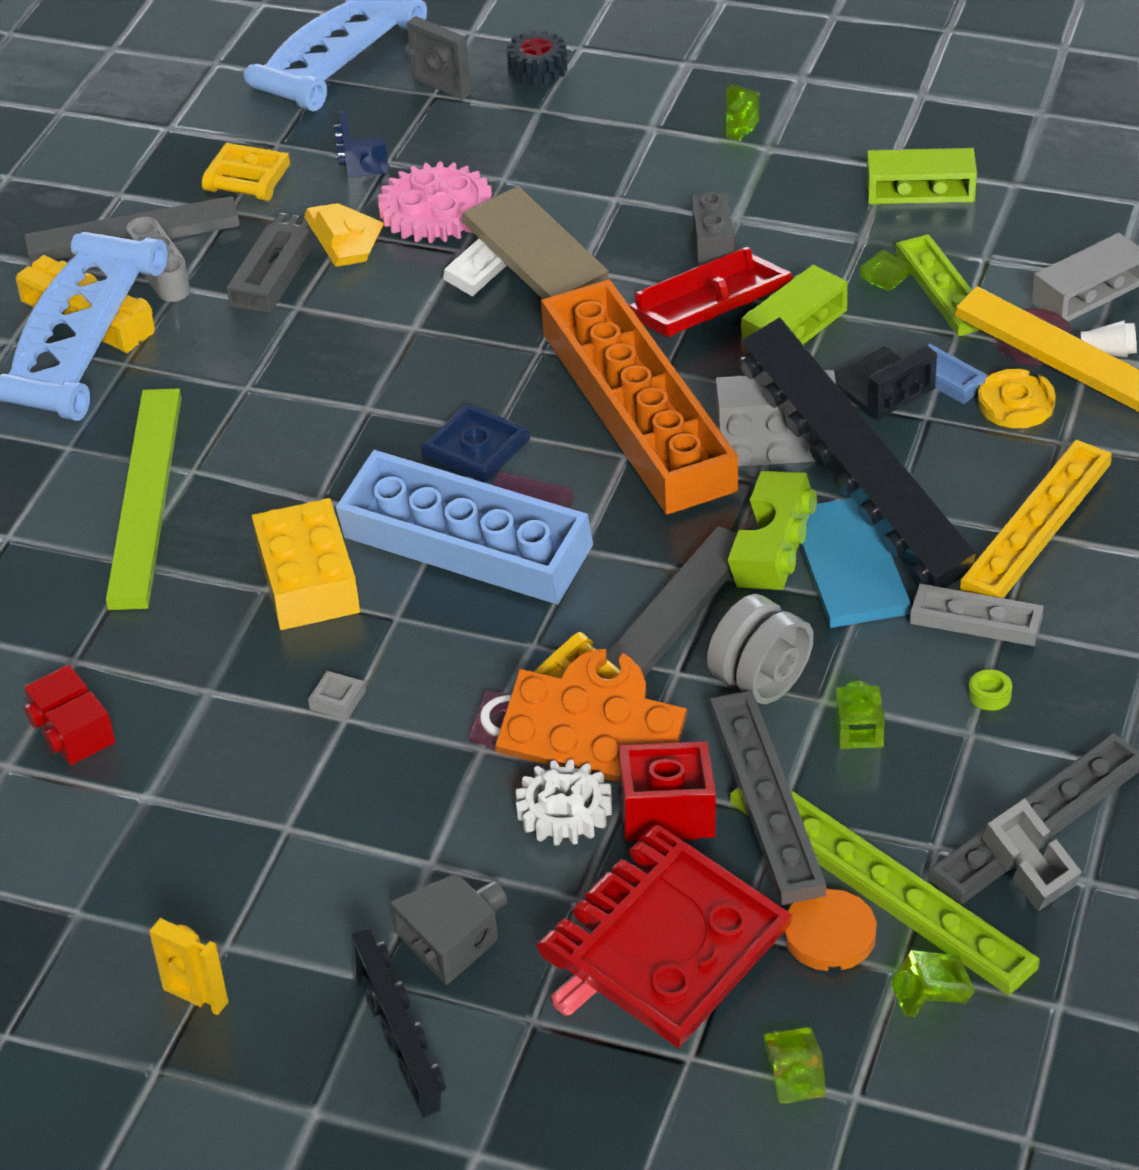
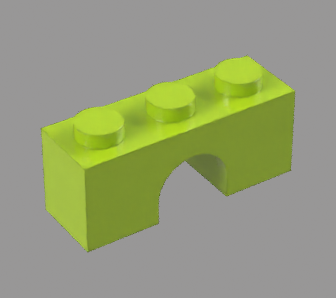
M760 471L750 502L758 527L761 529L738 530L728 557V563L737 588L783 590L788 575L792 574L795 570L796 552L799 544H803L806 539V524L809 515L814 514L816 510L817 494L815 490H811L807 473Z

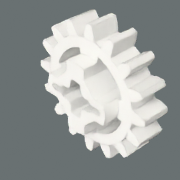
M554 760L550 762V769L547 771L537 766L534 768L535 778L524 776L522 778L523 788L516 789L517 818L523 821L526 833L536 830L537 840L540 842L546 839L547 836H552L554 845L559 846L562 838L568 837L573 845L578 844V835L584 834L590 839L593 838L594 826L605 828L607 826L606 816L612 815L610 784H604V774L602 772L591 775V765L588 763L577 769L575 768L574 760H568L565 767H559L558 763Z

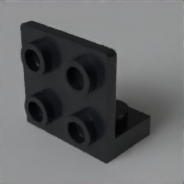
M883 346L834 372L836 385L848 399L873 418L879 420L935 389L937 352L929 346H925L901 358L891 349Z

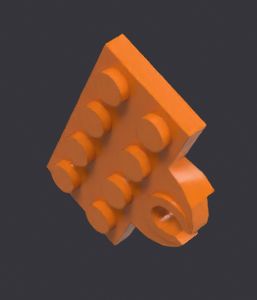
M597 649L581 654L571 662L562 678L520 669L495 748L499 754L549 766L550 762L554 760L558 763L559 767H565L568 760H574L575 768L577 769L588 763L591 765V775L602 772L604 779L621 783L619 745L679 743L687 718V708L646 699V682L641 668L624 653L618 659L621 669L620 674L613 679L601 678L597 673L607 663L606 649Z

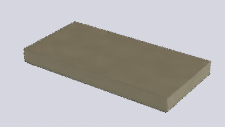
M519 186L464 211L462 214V222L542 299L608 280L609 270Z

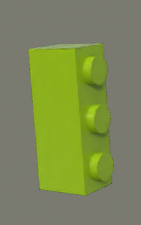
M974 148L867 150V191L869 204L975 202L977 170Z
M811 265L742 317V340L781 317L800 342L805 344L847 311L848 281L815 265Z

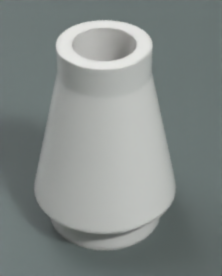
M1125 320L1090 331L1081 332V340L1112 356L1128 358V354L1137 353L1135 323L1125 324Z

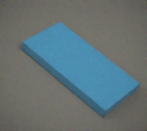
M852 498L818 503L814 514L809 515L806 524V539L799 546L829 627L834 628L910 615L911 602L891 553L883 542V535L874 525L869 526L862 519L857 503Z

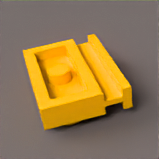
M160 918L149 930L163 990L199 1007L207 1003L211 1006L212 1013L219 1015L228 1004V997L216 943L209 941L207 945H203L200 943L199 935L185 925L177 926Z

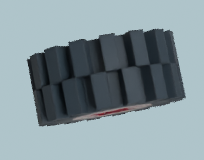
M530 31L528 36L524 32L520 34V39L517 37L512 38V43L509 42L507 45L510 77H513L516 82L522 80L523 85H528L529 82H532L533 86H538V82L548 85L550 80L558 81L559 76L564 77L565 71H567L566 42H564L561 36L557 38V34L553 32L547 35V31H541V34H536V31Z

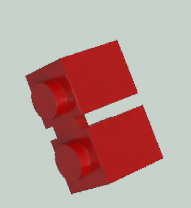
M70 665L24 686L28 704L23 708L29 723L34 729L40 727L43 730V736L49 749L54 754L60 752L70 766L116 743L109 713L91 691L88 692L87 686Z

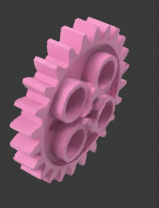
M438 162L436 167L433 168L428 163H424L421 170L411 166V173L409 174L399 171V179L389 178V186H382V194H378L380 218L383 219L385 227H391V233L394 234L401 231L403 239L414 235L415 242L420 241L423 237H428L429 243H433L435 237H440L443 242H447L449 235L460 239L461 231L472 234L473 232L462 222L463 212L492 199L491 185H487V178H480L479 171L469 173V166L458 170L456 169V163H452L446 168L443 167L442 162Z

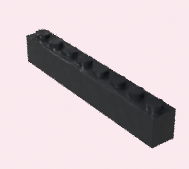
M781 317L741 340L739 365L743 373L749 379L755 378L762 387V393L769 405L773 408L778 407L786 416V423L791 432L796 437L802 436L810 446L809 449L814 460L822 467L826 465L834 475V482L839 491L845 496L850 495L857 503L862 519L869 526L874 525L883 535L882 539L888 551L895 557L898 555L908 566V573L917 586L925 584L946 588L963 577L974 563L975 551Z

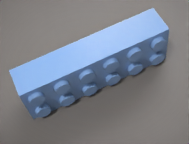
M377 450L372 451L336 506L344 538L557 605L593 546L589 518L586 513Z

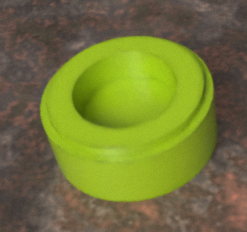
M987 669L979 671L969 681V699L972 704L983 710L994 711L1002 709L1011 701L1012 681L1005 673L998 670Z

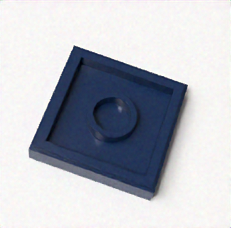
M466 403L421 446L422 456L486 483L530 440V433L528 428Z

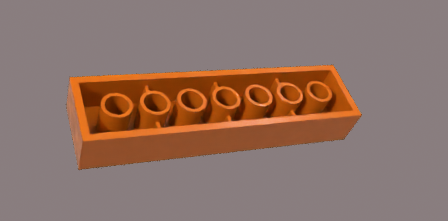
M610 279L541 300L544 337L666 515L738 492V455Z

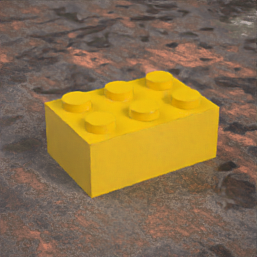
M330 498L251 515L258 554L280 630L360 613L356 578Z

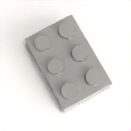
M826 370L825 372L836 384L834 370ZM747 376L716 377V425L738 455V467L816 462L811 455L808 443L802 436L796 437L791 432L786 423V416L778 407L773 408L769 405L762 393V387L755 378L749 379Z

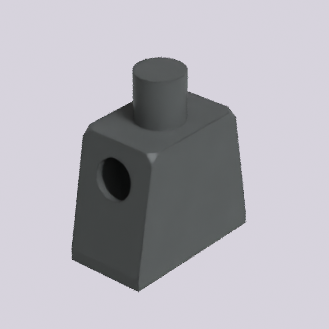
M451 875L391 902L394 931L439 979L447 985L495 944L498 938L495 911L507 905L508 899L504 890L496 881H491L475 891L461 876Z

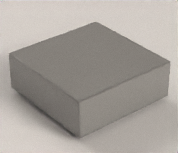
M326 671L308 698L309 709L348 720L366 692L365 681Z

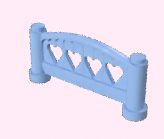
M345 0L346 3L327 11L295 32L278 48L267 64L249 65L244 72V81L253 89L295 101L301 108L317 111L322 107L327 96L325 80L397 23L400 28L408 30L407 21L417 16L426 20V4L423 0ZM356 14H362L367 19V21L346 22L351 20L350 18ZM338 29L344 30L347 34L346 37L325 38L330 36L332 31ZM315 45H323L327 52L305 54ZM294 61H303L307 66L300 69H285L290 67V64Z
M89 232L75 234L71 241V251L75 256L59 272L38 300L19 338L11 371L9 374L0 375V401L58 412L59 416L65 419L81 420L89 408L90 392L88 387L83 383H79L139 272L145 275L159 276L164 271L168 259V250L163 240L145 238L142 241ZM90 267L99 268L107 277V279L81 287L78 286L79 282L85 278V271ZM75 295H82L91 305L90 308L68 315L62 314L64 309L69 307L68 302L70 298ZM60 323L67 324L76 334L64 340L50 344L46 343L47 339L53 335V328ZM43 352H50L59 362L57 366L34 373L30 372V369L37 364V357Z

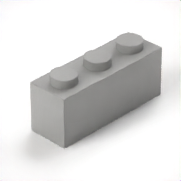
M1117 233L1034 273L1032 303L1062 325L1139 287V246L1121 233Z

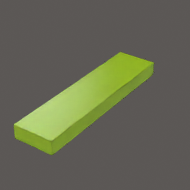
M927 234L897 242L895 253L956 335L962 336L980 331L975 326L955 317L956 307L972 290L931 236Z

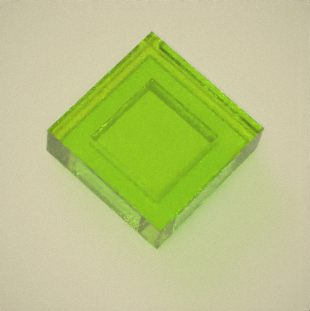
M882 250L860 266V277L890 291L911 275L912 264Z

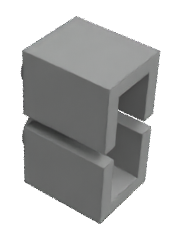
M1024 798L989 822L982 840L1006 871L1013 867L1016 868L1013 877L1014 882L1037 912H1039L1074 888L1082 871L1057 839L1048 844L1043 856L1038 851L1044 847L1050 830Z

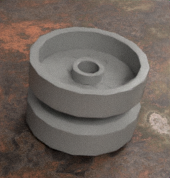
M752 594L743 597L730 608L719 622L707 652V667L712 675L729 685L738 686L741 692L752 690L757 703L769 704L788 692L803 672L813 647V630L808 622L793 613L782 611L778 604L762 595Z

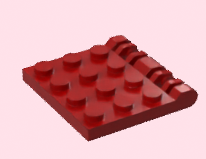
M652 825L640 837V842L638 841L629 850L634 863L641 866L648 874L631 865L630 862L621 859L611 868L613 873H605L585 894V901L581 900L572 909L574 917L592 933L589 934L577 924L575 925L572 921L563 918L554 927L555 931L550 930L537 943V949L546 961L558 969H567L679 1049L791 924L792 914L663 827Z

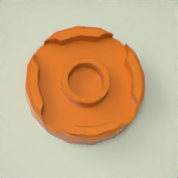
M826 889V896L795 902L788 909V912L792 914L790 926L784 932L786 945L789 952L800 963L811 968L828 971V967L841 966V970L853 968L867 959L875 947L877 921L872 909L858 896L843 890Z

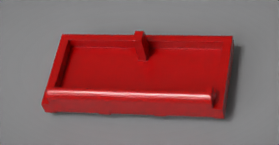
M744 247L635 292V303L629 305V307L643 325L669 338L680 331L704 321H709L718 315L744 304L747 305L758 298L780 290L792 280V274L753 255L751 248Z

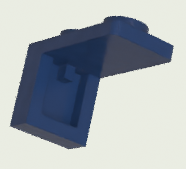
M346 111L340 112L341 124L334 125L339 165L346 164L348 178L389 173L385 137L350 141Z

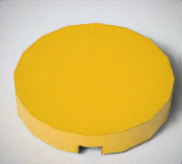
M1005 369L992 373L985 378V383L982 386L980 385L978 389L977 401L979 411L989 421L999 426L1013 429L1029 428L1042 424L1052 415L1055 408L1056 395L1053 385L1045 377L1039 374L1038 378L1030 376L1029 371L1024 369Z

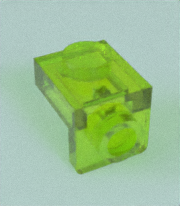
M731 84L726 89L727 138L739 142L759 122V93Z

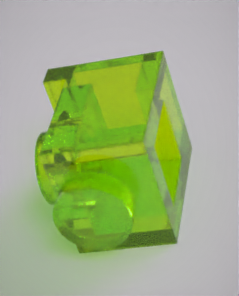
M855 680L846 684L845 687L836 688V720L840 749L877 748L884 746L885 716L882 709L880 686H869L864 681ZM872 724V729L849 730V725Z

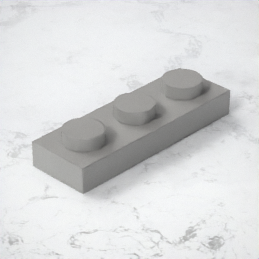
M920 584L911 609L910 624L1035 646L1043 618L1044 606Z

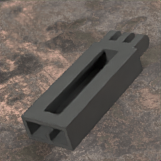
M279 213L273 224L266 226L226 287L229 306L272 313L312 249L310 235L313 230L306 219L302 222L301 216L292 215L289 220L288 214ZM276 252L277 258H274L272 263H270L269 261Z

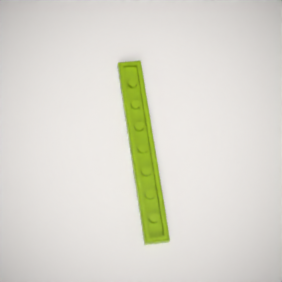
M180 389L142 390L106 596L108 610L149 609L182 400Z
M737 787L730 793V804L748 815L740 790ZM791 790L815 856L821 867L1008 996L1039 969L1040 958Z

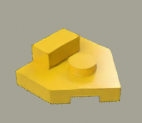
M338 203L307 208L304 216L335 267L366 262L384 224Z

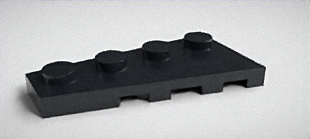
M370 927L352 933L353 975L358 986L364 985L367 994V1004L373 1016L376 1017L383 1014V1016H380V1023L384 1039L391 1052L394 1053L400 1050L403 1055L398 1057L399 1069L422 1117L441 1111V1092L446 1091L445 1080L437 1063L429 1065L423 1051L428 1049V1044L418 1021L411 1023L405 1010L410 1008V1002L401 981L394 983L388 971L389 968H392V961L387 946L383 940L376 943Z

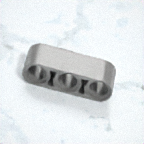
M139 217L131 220L126 227L128 239L142 241L145 238L163 240L167 246L168 259L162 274L159 276L143 274L162 300L167 302H176L186 298L190 293V286L184 257L154 218Z

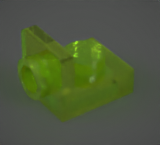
M911 950L891 982L894 994L899 1001L904 1015L910 1017L917 1015L926 1000L967 1004L975 992L960 956Z
M811 1027L763 1034L765 1052L774 1073L776 1096L779 1103L783 1104L825 1096L826 1087L822 1052Z

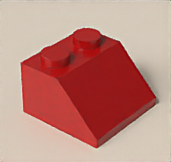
M707 742L619 745L625 841H640V837L652 825L663 827L679 839L696 840L699 838L715 837L716 791Z

